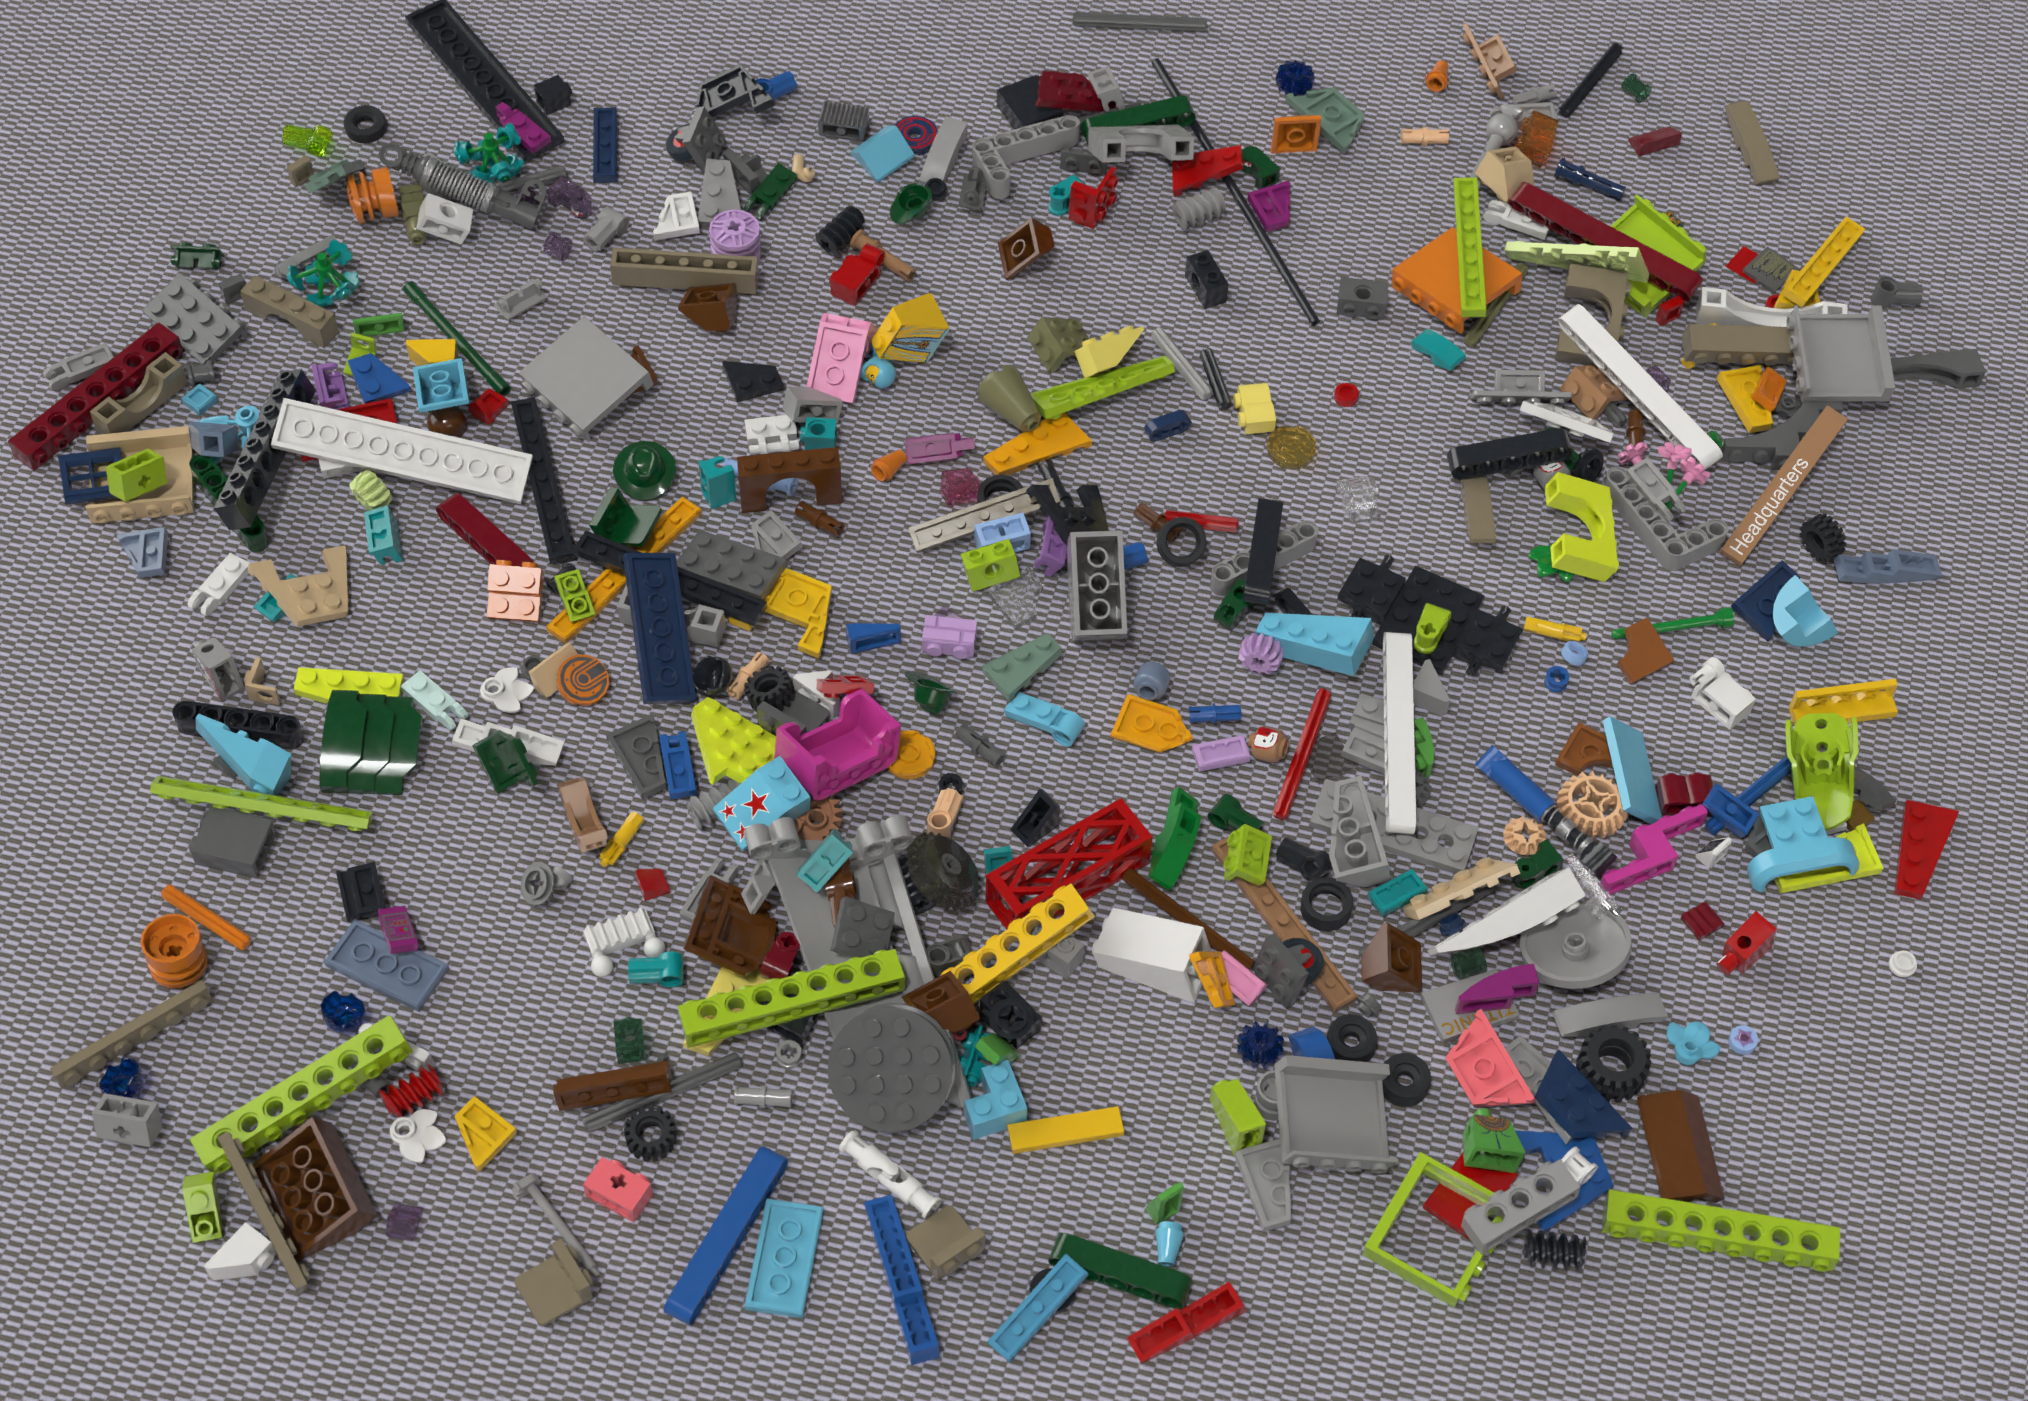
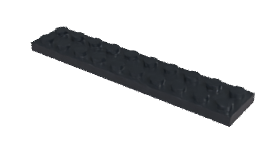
M438 0L405 16L406 24L496 129L499 127L503 128L499 121L500 118L497 117L496 106L504 102L512 111L514 109L521 111L551 136V142L534 154L523 145L514 144L512 148L524 162L565 143L564 135L447 0Z

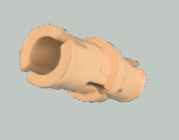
M1422 127V129H1401V144L1416 143L1422 144V146L1432 143L1448 144L1449 130L1428 129V127Z
M757 652L752 660L738 671L739 675L727 688V694L731 698L735 696V700H739L745 692L744 684L748 683L747 678L749 676L754 677L753 672L757 671L760 673V668L768 666L770 663L768 657L765 654L761 655V652Z

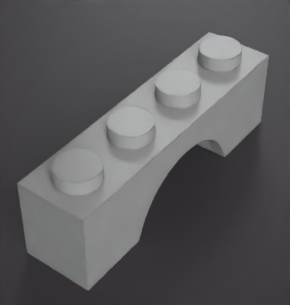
M625 585L617 605L620 623L633 626L628 589ZM698 605L697 608L692 610H684L688 640L718 648L726 628L724 611L703 605Z

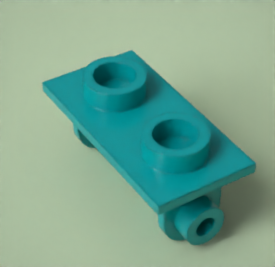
M981 1025L972 1033H967L962 1043V1047L965 1049L963 1055L959 1057L963 1068V1075L966 1078L967 1084L971 1087H976L977 1083L981 1082V1068L986 1067V1064L977 1059L987 1061L975 1047L980 1038L990 1035L988 1033L981 1034L983 1027Z

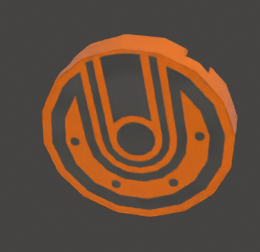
M577 654L569 657L561 664L557 673L556 686L560 695L567 702L574 705L590 706L597 703L606 694L609 686V674L605 666L597 658Z

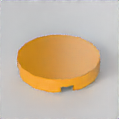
M901 731L897 758L887 770L894 776L902 779H917L925 776L935 763V746L929 737L921 735L918 731Z

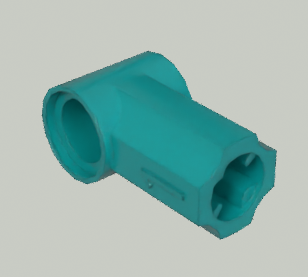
M668 951L661 953L659 957L629 958V984L659 983L661 986L670 988L682 985L683 955L679 952Z

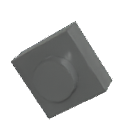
M242 274L219 283L223 300L227 305L242 299L240 291L246 285Z

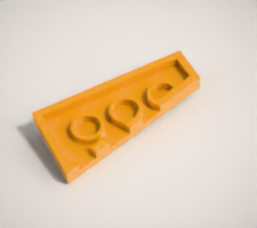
M1064 412L1060 418L1044 419L1035 430L1023 432L983 457V463L995 475H1010L1028 469V465L1040 461L1045 463V459H1050L1060 454L1063 456L1073 453L1074 449L1092 447V440Z

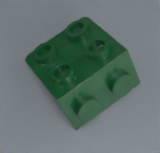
M610 487L589 526L596 535L624 546L641 547L649 538L663 510L658 505H629L619 488Z
M498 730L472 745L495 792L499 793L520 780L533 787L538 784L536 779L538 772L533 763L527 761L524 755L527 750L521 739H516L511 734Z

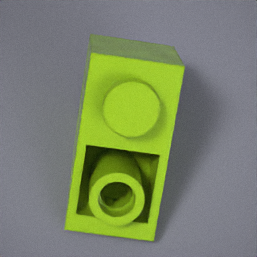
M215 1172L185 1176L182 1192L192 1242L222 1238L220 1198Z

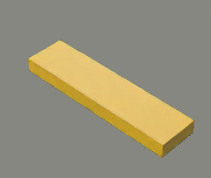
M1119 1106L1007 1124L1012 1154L1124 1136Z

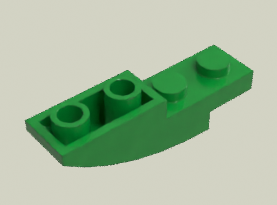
M1180 787L1171 792L1164 831L1156 836L1148 877L1167 890L1173 887L1188 859L1201 821V815L1196 812L1198 800Z

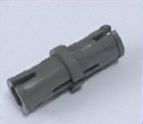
M966 723L957 729L955 737L968 745L972 753L981 755L993 764L994 767L999 766L1006 756L1005 753L991 744L988 737L979 735Z

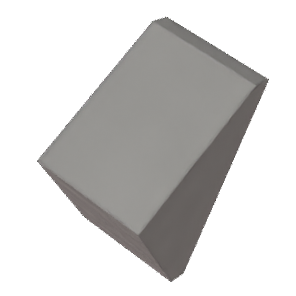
M1428 659L1424 661L1413 683V704L1444 716L1447 715L1450 699L1431 660Z

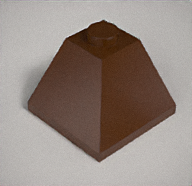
M1031 217L997 243L1005 279L1009 281L1055 246L1051 228Z
M736 283L689 287L678 305V310L706 331L726 332L731 329L736 320Z
M1383 923L1361 956L1362 981L1379 991L1421 992V942L1390 923Z
M951 971L902 996L906 1005L926 1012L945 1030L953 1032L964 1030L980 1019L968 991Z

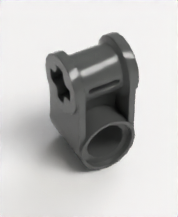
M967 934L956 935L951 939L932 944L927 948V955L935 978H938L946 969L956 967L963 962V958L968 953L972 952L969 945L970 939ZM936 959H937V960H941L942 962H940V963H935V962H933L932 960H936Z

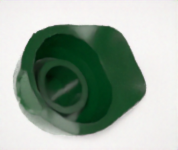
M917 183L904 186L896 195L890 208V217L894 223L902 225L913 218L919 219L924 217L931 206V189Z

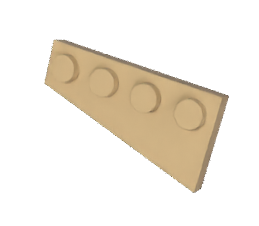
M1490 857L1483 858L1475 863L1476 866L1470 870L1457 872L1454 875V879L1434 885L1429 893L1411 898V903L1402 907L1404 914L1408 918L1423 919L1451 906V899H1466L1474 895L1473 889L1485 886L1490 888L1499 884L1497 878L1509 874L1512 878L1520 874L1517 864L1494 860Z

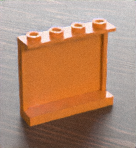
M1451 227L1392 269L1391 287L1405 295L1413 303L1427 310L1432 316L1446 323L1448 327L1462 334L1464 332V321L1469 317H1461L1456 229ZM1482 247L1486 305L1505 291H1509L1513 295L1520 292L1522 272Z

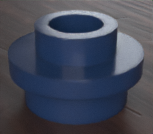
M1452 914L1440 920L1441 926L1439 931L1441 935L1450 937L1457 932L1461 933L1462 929L1466 927V922L1464 919H1461L1459 914Z

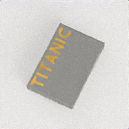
M1497 969L1421 992L1420 998L1442 1044L1459 1039L1463 1031L1467 1030L1476 1018V1012L1456 1015L1455 1007L1458 997L1477 982L1497 973ZM1513 1001L1510 1009L1484 1011L1492 1028L1518 1020L1520 1016Z

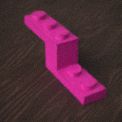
M1702 804L1696 807L1688 806L1671 817L1666 815L1648 826L1643 824L1633 831L1629 842V847L1637 859L1631 861L1626 867L1618 870L1614 868L1604 873L1598 888L1603 898L1673 870L1678 854L1668 840L1703 826L1708 814L1706 808Z

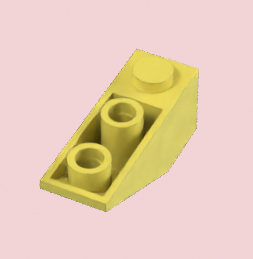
M1131 325L1119 330L1120 334L1115 335L1113 331L1100 336L1101 340L1096 341V338H1091L1082 342L1083 347L1074 352L1084 378L1103 373L1117 366L1144 331V327L1133 329Z

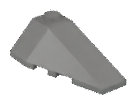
M1357 776L1335 782L1329 858L1336 881L1368 887L1388 882L1391 879L1389 864L1362 776Z

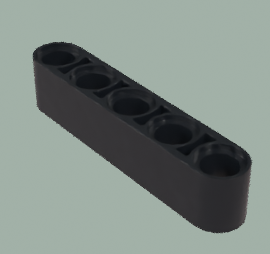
M1557 428L1457 446L1450 449L1446 457L1452 477L1457 480H1464L1563 462L1572 456L1573 451L1567 432L1564 429Z
M1258 498L1243 601L1269 605L1284 501Z
M193 701L178 702L172 709L178 731L185 735L202 737L196 730V717L198 714L226 724L233 733H238L240 730L247 732L249 738L256 742L262 738L282 749H296L304 742L299 719L292 715Z

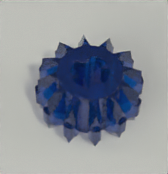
M1295 58L1294 62L1286 60L1285 64L1279 66L1275 81L1279 91H1284L1285 96L1289 93H1293L1294 97L1298 94L1303 96L1306 91H1311L1315 75L1311 65H1306L1305 61L1297 62Z
M1256 1020L1253 1022L1252 1027L1248 1025L1243 1027L1242 1033L1238 1034L1237 1052L1238 1054H1243V1063L1252 1061V1068H1255L1257 1064H1261L1264 1070L1268 1067V1062L1273 1065L1277 1063L1278 1057H1281L1284 1050L1282 1046L1284 1038L1278 1035V1027L1269 1029L1268 1021L1263 1026H1260Z

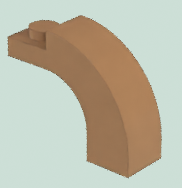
M581 776L556 784L567 820L580 852L584 853L606 846L607 833L597 817L586 780Z

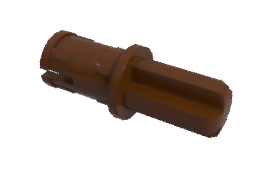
M1633 409V411L1628 413V429H1626L1629 445L1633 444L1635 447L1640 442L1644 443V436L1646 434V430L1643 427V413L1637 409Z
M1140 503L1135 508L1134 515L1148 524L1152 531L1156 530L1159 532L1163 525L1169 522L1164 518L1165 515L1163 513L1158 514L1144 503ZM1180 528L1171 530L1177 536L1181 533ZM1171 532L1167 537L1170 542H1174L1177 539Z

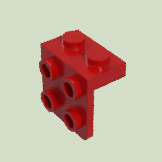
M1112 166L1096 189L1078 181L1073 182L1070 188L1069 220L1092 229L1096 227L1099 221L1102 222L1104 220L1108 207H1112L1117 199L1115 188L1119 177L1116 176V167Z

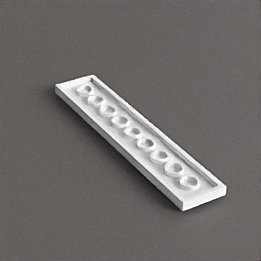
M287 398L283 399L271 442V447L517 504L522 502L533 459L532 454Z

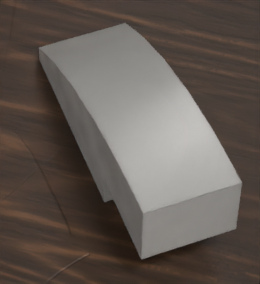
M945 117L928 153L919 178V184L925 185L932 178H939L943 182L946 181L958 160V151L967 137L966 122Z

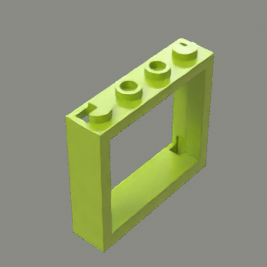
M1420 1152L1364 1246L1362 1256L1455 1308L1459 1300L1465 1302L1472 1289V1286L1468 1285L1472 1277L1478 1278L1484 1269L1486 1262L1482 1261L1486 1252L1481 1255L1476 1250L1455 1289L1452 1290L1380 1248L1423 1174L1480 1206L1487 1203L1489 1197L1494 1193ZM1496 1215L1493 1223L1502 1222V1219ZM1496 1246L1488 1250L1487 1252L1492 1254Z

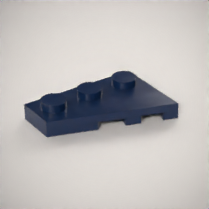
M1783 560L1731 605V608L1767 642L1771 639L1776 628L1773 620V607L1778 593L1793 576L1796 575L1799 579L1801 578Z

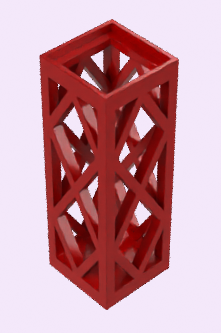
M1120 798L986 874L985 902L1006 930L1011 922L1018 918H1024L1030 913L1032 907L1040 902H1046L1062 886L1072 884L1085 902L1123 880L1122 877L1128 869L1132 868L1137 872L1149 865L1153 836L1125 801ZM1088 829H1095L1085 840H1083ZM1113 835L1116 838L1114 844H1099ZM1072 861H1074V863H1073V865L1071 866V868H1070V870H1069L1067 876L1064 877V875H1065V873H1066V871H1067V869H1068L1070 863H1071ZM1082 861H1097L1076 873ZM1038 862L1025 875H1023L1029 863ZM1061 866L1056 877L1040 878ZM1109 867H1111L1107 876H1101ZM1024 895H1038L1024 904L1020 903ZM1002 899L1005 900V902H1006V903L1008 904V906H1009V909H1008V910L1006 909V907L1003 905V903H1002L1000 900H1002ZM1057 910L1053 919L1063 915L1065 910Z

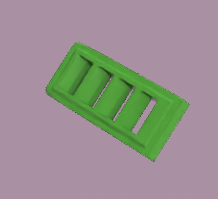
M1181 1182L1174 1184L1159 1194L1146 1206V1212L1156 1225L1180 1212L1184 1185Z

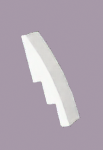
M460 719L452 740V746L475 752L472 747L473 744L501 730L511 734L516 739H521L527 750L524 755L528 762L556 766L564 745L562 740L513 725L511 730L487 722L486 726H482L464 719Z

